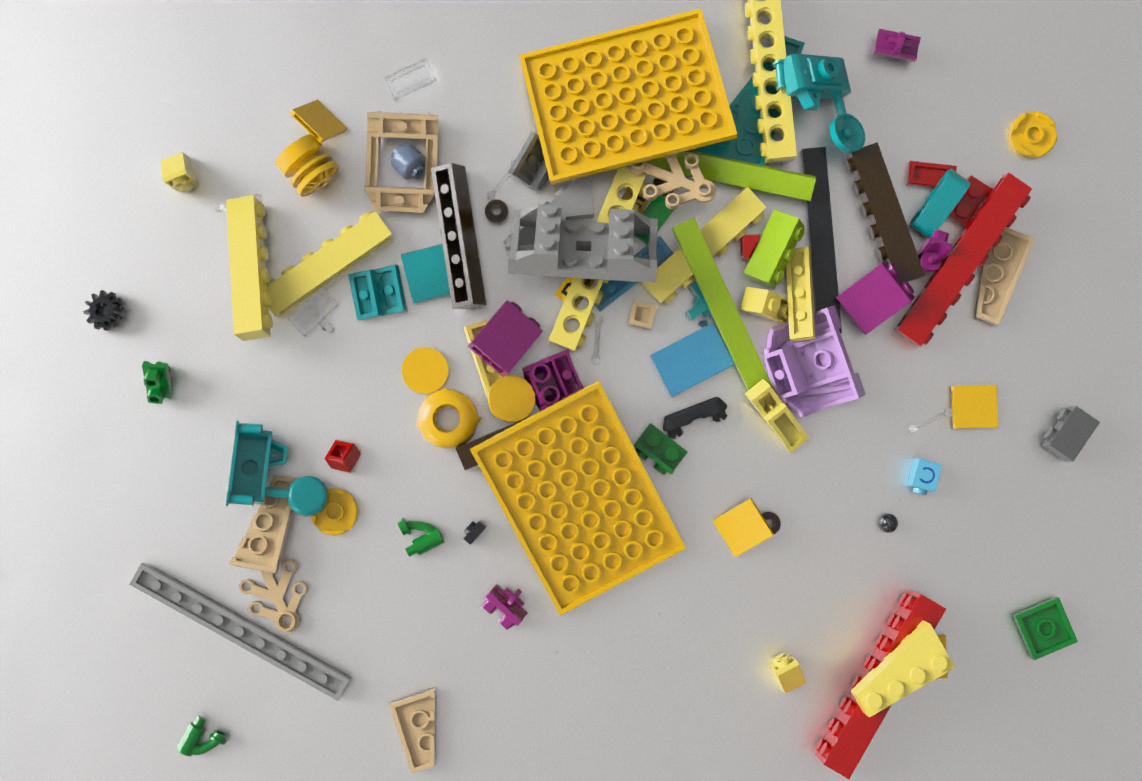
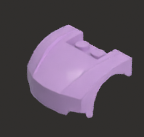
M835 305L814 312L816 339L792 342L789 337V321L773 326L769 330L767 348L764 350L769 379L780 400L802 417L866 395L859 373L854 374L839 329L842 328Z

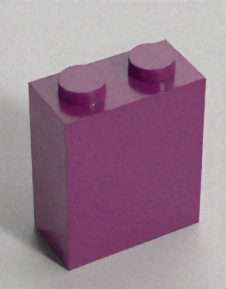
M886 260L836 297L865 335L915 298L911 285L906 281L903 282L898 276L900 273L897 267L892 262L888 263Z
M507 300L467 347L504 377L532 346L543 330L539 328L540 324L535 319L528 318L522 313V309L518 304Z

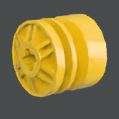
M311 134L305 135L290 144L278 156L275 162L286 178L293 177L290 184L297 188L296 191L301 197L311 195L323 188L335 177L340 169L336 161H332L333 157L329 153L322 154L325 147Z

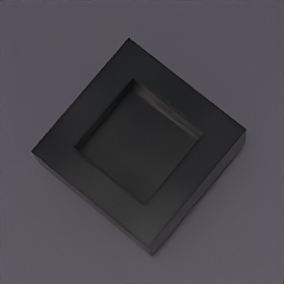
M481 520L477 524L472 521L464 530L467 535L463 539L471 545L485 530L487 525Z

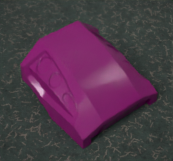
M569 349L522 368L524 379L533 388L535 404L540 411L584 389L571 360Z

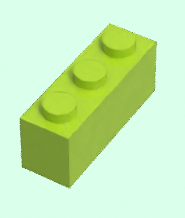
M775 209L773 210L744 271L749 280L775 290L777 283L779 284L784 277V269L787 262H790L794 256V248L797 241H800L804 235L805 226L799 218Z

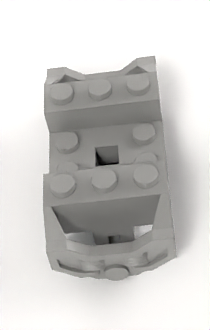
M537 204L523 210H514L508 274L656 282L658 219L649 218L635 210L610 209L609 223L561 220L562 206L551 204ZM521 226L536 227L534 250L519 251ZM634 233L649 234L647 259L633 257Z

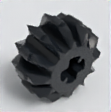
M101 290L99 296L94 293L91 294L92 302H85L87 306H90L89 309L83 311L84 314L90 315L86 321L90 324L94 323L95 329L103 328V330L109 331L111 326L114 328L119 327L117 320H125V317L120 315V312L126 311V307L120 306L123 299L116 298V293L114 292L107 294L106 291ZM104 306H105V307H108V308L105 310L106 313H107L106 315H103V314H102V313H104V309H103Z

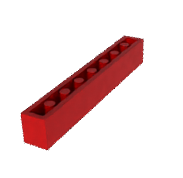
M1009 172L1000 178L952 246V250L942 261L940 268L933 273L893 331L915 346L927 345L934 335L932 333L936 325L940 326L948 315L945 313L950 305L954 306L961 297L959 292L963 286L967 287L975 278L973 274L978 266L982 267L989 258L987 253L990 248H995L1002 240L1003 236L1001 233L1004 228H1009L1017 218L1014 214L1019 207L1023 208L1031 198L1029 193L1032 190L1030 186Z

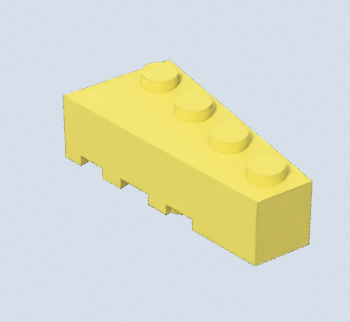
M922 621L851 692L863 713L871 717L956 667L932 625Z

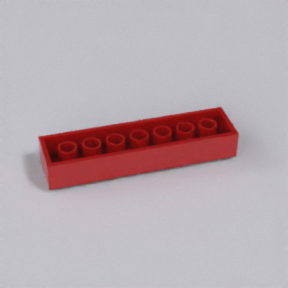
M909 590L908 593L905 592L898 602L900 607L896 614L892 613L886 624L888 628L884 635L880 634L875 642L876 649L872 655L869 654L863 663L864 670L860 676L857 675L854 678L851 688H854L889 653H892L901 644V641L907 635H910L922 621L930 623L935 630L946 608L915 591ZM850 692L848 697L845 696L839 705L841 710L837 717H833L827 726L829 731L825 738H821L815 747L817 751L815 755L823 765L850 779L891 705L868 717L863 713L852 692Z

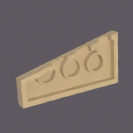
M1007 227L1001 233L1003 238L995 248L991 247L988 251L989 258L982 266L975 318L996 326L1000 324L1035 240L1031 236Z

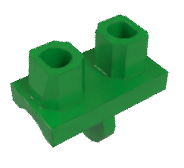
M143 361V380L147 390V400L149 403L162 404L164 398H171L173 395L170 379L171 368L168 366V363L159 361L156 364H152L148 361Z

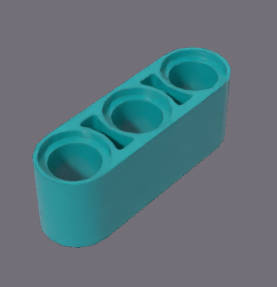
M949 169L916 212L909 225L928 239L930 236L932 237L933 232L941 227L966 193L971 183L953 169Z

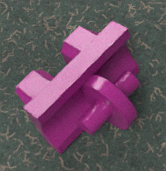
M879 29L874 54L915 62L921 37L908 35L901 31L898 33Z
M936 229L932 237L930 236L917 252L921 267L924 270L935 272L940 268L942 261L952 250L953 244L947 242L949 233Z
M497 584L487 594V599L482 606L490 614L498 608L504 614L499 622L506 630L514 625L518 626L528 614L522 608L525 603L518 597L522 593L520 589L513 593L508 587L503 590Z

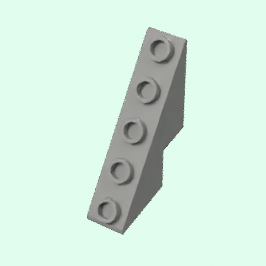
M590 175L573 179V182L568 187L564 185L555 193L556 198L551 203L548 201L544 203L546 205H561V220L570 221L594 218ZM521 226L519 249L534 248L536 227ZM512 234L503 241L506 251L510 250Z

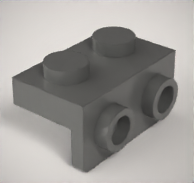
M531 132L508 173L526 186L540 190L548 180V171L539 135Z

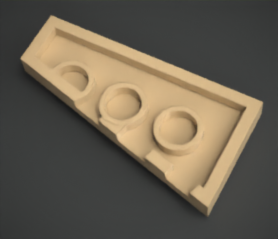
M274 475L269 487L289 489L296 479ZM265 496L264 505H260L256 515L253 516L250 522L251 525L245 537H242L238 545L239 548L229 565L278 574L293 511L287 498Z

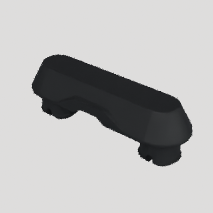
M714 397L664 417L663 430L668 432L669 438L675 439L676 434L678 437L683 434L681 427L691 424L693 420L698 418L705 419L712 416L713 421L720 422V418L725 420L727 417L725 412L727 404L721 398Z

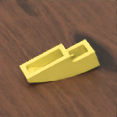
M764 379L745 393L752 405L790 453L809 439L790 410Z

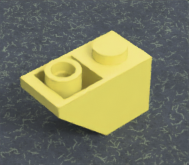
M181 152L161 160L164 183L176 191H189L194 188L193 185L199 183L191 161L185 153Z
M746 287L740 310L780 324L789 321L788 299L769 290Z
M782 653L772 659L773 662L769 664V667L785 694L806 683L800 665L793 656Z

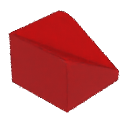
M760 234L743 235L740 239L742 262H749L758 244Z
M335 440L324 459L330 468L350 473L361 453L355 444Z

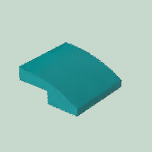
M442 244L401 254L413 303L450 294Z
M394 264L374 270L368 269L348 274L358 321L407 311L398 265Z

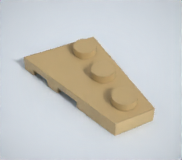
M434 688L389 704L411 774L435 766Z

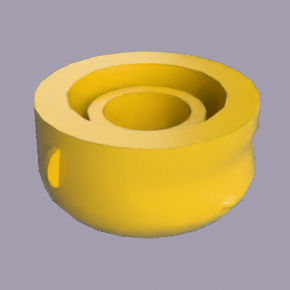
M444 388L425 399L421 405L416 425L420 428L427 441L434 446L453 449L466 444L472 439L482 417L478 416L477 408L468 396L462 392ZM445 408L455 409L460 417L457 427L450 431L442 429L437 421L438 414Z

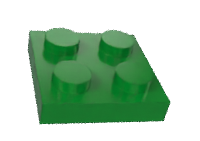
M1059 597L1051 598L1013 614V618L1032 660L1039 659L1078 642Z

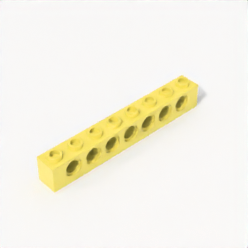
M748 0V3H745L746 17H750L751 26H748V40L753 42V49H750L751 64H755L756 71L752 75L753 86L757 87L758 96H755V108L760 110L761 118L757 120L758 133H762L763 143H760V155L765 157V164L794 161L797 157L791 96H787L786 88L777 91L773 95L766 91V86L777 87L776 68L773 71H767L763 67V64L766 62L773 64L777 60L786 58L781 0ZM761 16L767 17L770 23L762 24L758 18ZM761 40H769L772 43V47L766 48L762 46ZM776 109L779 112V117L772 118L768 114V110ZM778 132L782 136V140L774 141L770 133Z
M618 168L597 222L609 223L610 209L637 211L639 205L635 203L638 195L643 197V189L648 185V183L644 182L646 175L638 177L631 174L629 168ZM622 190H628L631 192L632 198L623 200L620 198L619 193ZM573 278L548 341L550 343L569 349L574 353L576 348H582L586 338L583 335L585 326H591L595 316L591 311L594 304H600L604 292L600 291L603 282L608 284L609 280L596 279L597 285L589 288L584 284L585 278ZM578 298H585L589 305L586 309L580 310L575 306V301ZM574 319L579 322L580 327L577 331L571 332L566 328V323Z

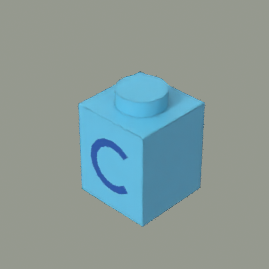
M914 458L906 486L913 487L912 492L927 495V492H935L942 464Z

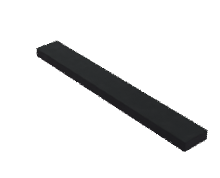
M826 147L805 148L801 150L803 174L816 176L811 201L805 200L809 248L811 249L815 312L835 305L841 322L840 304L836 298L839 293Z

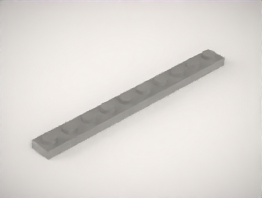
M145 563L140 564L129 584L337 701L342 696L351 679Z

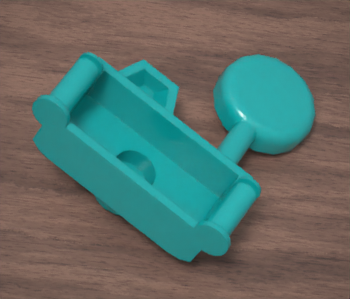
M792 54L785 59L773 62V67L776 68V90L780 91L786 88L787 96H797L804 110L817 111L820 107V98L834 100L837 116L831 121L829 129L831 139L838 149L846 153H853L864 146L866 139L862 124L853 115L846 113L843 98L851 93V87L843 58Z
M236 421L226 506H229V504L264 505L265 496L287 498L291 509L298 515L305 517L314 516L325 508L328 501V489L320 479L313 476H302L296 479L289 489L266 487L268 468L286 464L288 447L272 440V431H264L262 424H246Z

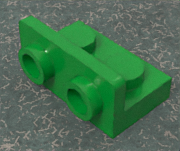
M651 423L633 445L638 456L645 461L649 458L656 464L653 467L663 475L667 472L672 475L675 468L688 453V451Z

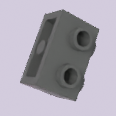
M1069 406L1061 410L1057 416L1059 420L1057 424L1045 433L1044 439L1046 440L1042 446L1065 462H1074L1100 422L1078 406Z

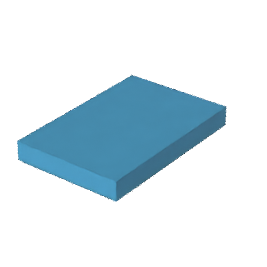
M713 323L650 355L671 397L735 365Z

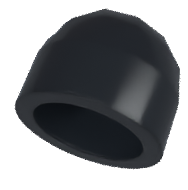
M883 514L878 519V527L883 532H893L898 527V520L892 514ZM887 517L889 518L890 522H891L892 525H893V527H892L891 529H890L889 524H888L887 521L885 520V518H887Z

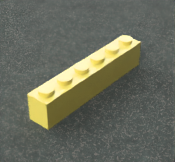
M749 187L745 188L700 229L712 257L716 254L721 257L730 248L728 246L729 242L733 239L736 241L741 239L747 233L745 228L750 223L755 226L765 217L763 212L767 207ZM681 248L657 268L655 283L642 282L641 284L659 305L664 301L669 304L678 295L675 292L681 286L686 288L695 280Z
M254 195L226 200L234 335L242 341L271 337L270 328L273 327L272 317L269 314L271 296L267 289L270 276L266 269L268 251L264 244V239L267 238V231L263 225L265 207Z
M376 211L365 213L359 218V223L353 227L351 225L345 227L340 231V236L336 239L326 240L320 245V250L314 254L313 252L306 254L301 258L302 262L297 266L287 267L281 272V277L275 281L271 279L267 283V289L271 296L269 309L274 316L280 318L395 238Z

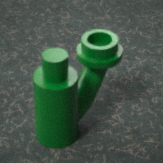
M405 518L398 522L399 529L403 535L412 534L411 530H420L426 533L412 540L413 545L405 548L409 557L416 553L420 556L445 543L440 530L432 524L420 521H406Z
M198 715L195 722H190L177 747V751L186 756L204 754L219 744L225 745L227 734L220 730H214L209 736L210 741L198 745L205 731L203 725L206 722V718Z

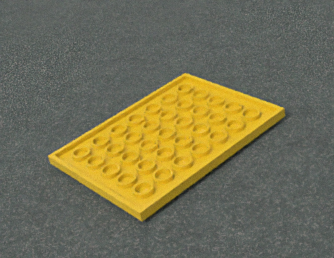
M701 8L519 55L551 185L737 138L736 127Z
M600 381L587 386L470 448L560 616L687 549Z

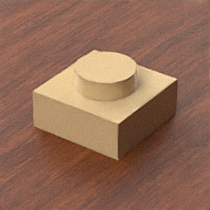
M633 301L628 324L651 330L657 306Z

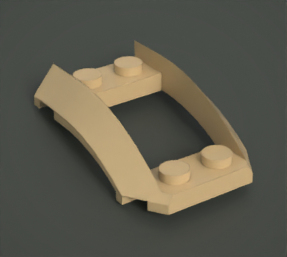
M367 112L364 192L368 195L376 211L423 213L435 195L431 168L437 167L438 115L431 113ZM381 137L426 139L424 188L379 186Z

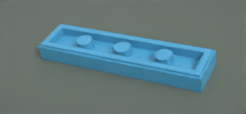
M661 236L657 237V268L673 254ZM648 245L633 257L647 259ZM609 280L608 284L603 282L600 291L604 292L600 304L594 305L601 312L638 282Z

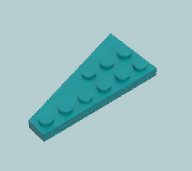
M784 36L786 57L792 54H801L805 43ZM769 62L763 64L767 71L775 70L773 64ZM752 77L729 106L736 127L737 138L699 147L696 149V152L765 165V157L760 155V143H763L762 133H758L757 120L761 119L760 110L755 108V96H758L757 87L753 86ZM769 85L765 87L769 94L777 93L774 86ZM776 109L768 110V114L772 118L779 117V112ZM775 132L770 133L772 139L774 137Z

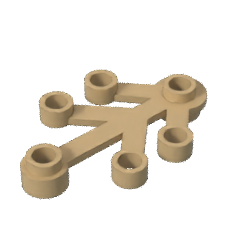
M677 153L663 157L668 162L672 173L648 164L647 161L640 162L642 163L641 166L629 165V171L634 176L639 177L648 174L667 182L658 186L653 184L646 185L643 189V196L648 201H653L657 196L680 188L688 190V192L681 195L670 193L666 196L665 205L670 210L677 209L679 205L693 200H697L700 203H708L716 195L715 185L703 178L698 166L699 158L696 154H687L684 160V165L691 171L694 182L685 178L676 157ZM692 159L695 160V163L689 164L687 161ZM706 188L708 189V192L703 193L700 191V189ZM648 190H652L655 193L653 195H648L646 192ZM670 199H675L677 202L675 204H671L668 201Z
M292 559L284 562L283 573L278 585L273 573L264 571L260 572L268 589L255 585L251 579H245L239 584V589L242 593H250L274 602L277 611L264 607L261 601L252 602L248 609L251 615H260L275 621L277 628L285 633L292 632L298 627L300 619L296 611L302 595L308 591V586L305 582H296L292 587V598L288 607L286 606L283 598L293 573L299 567L298 563ZM289 562L294 564L295 568L293 571L287 569ZM245 582H248L251 585V589L249 591H246L243 588ZM298 584L303 585V593L297 592L296 587ZM254 604H258L260 606V611L258 613L254 612L253 610ZM285 616L291 617V624L288 625L284 622Z

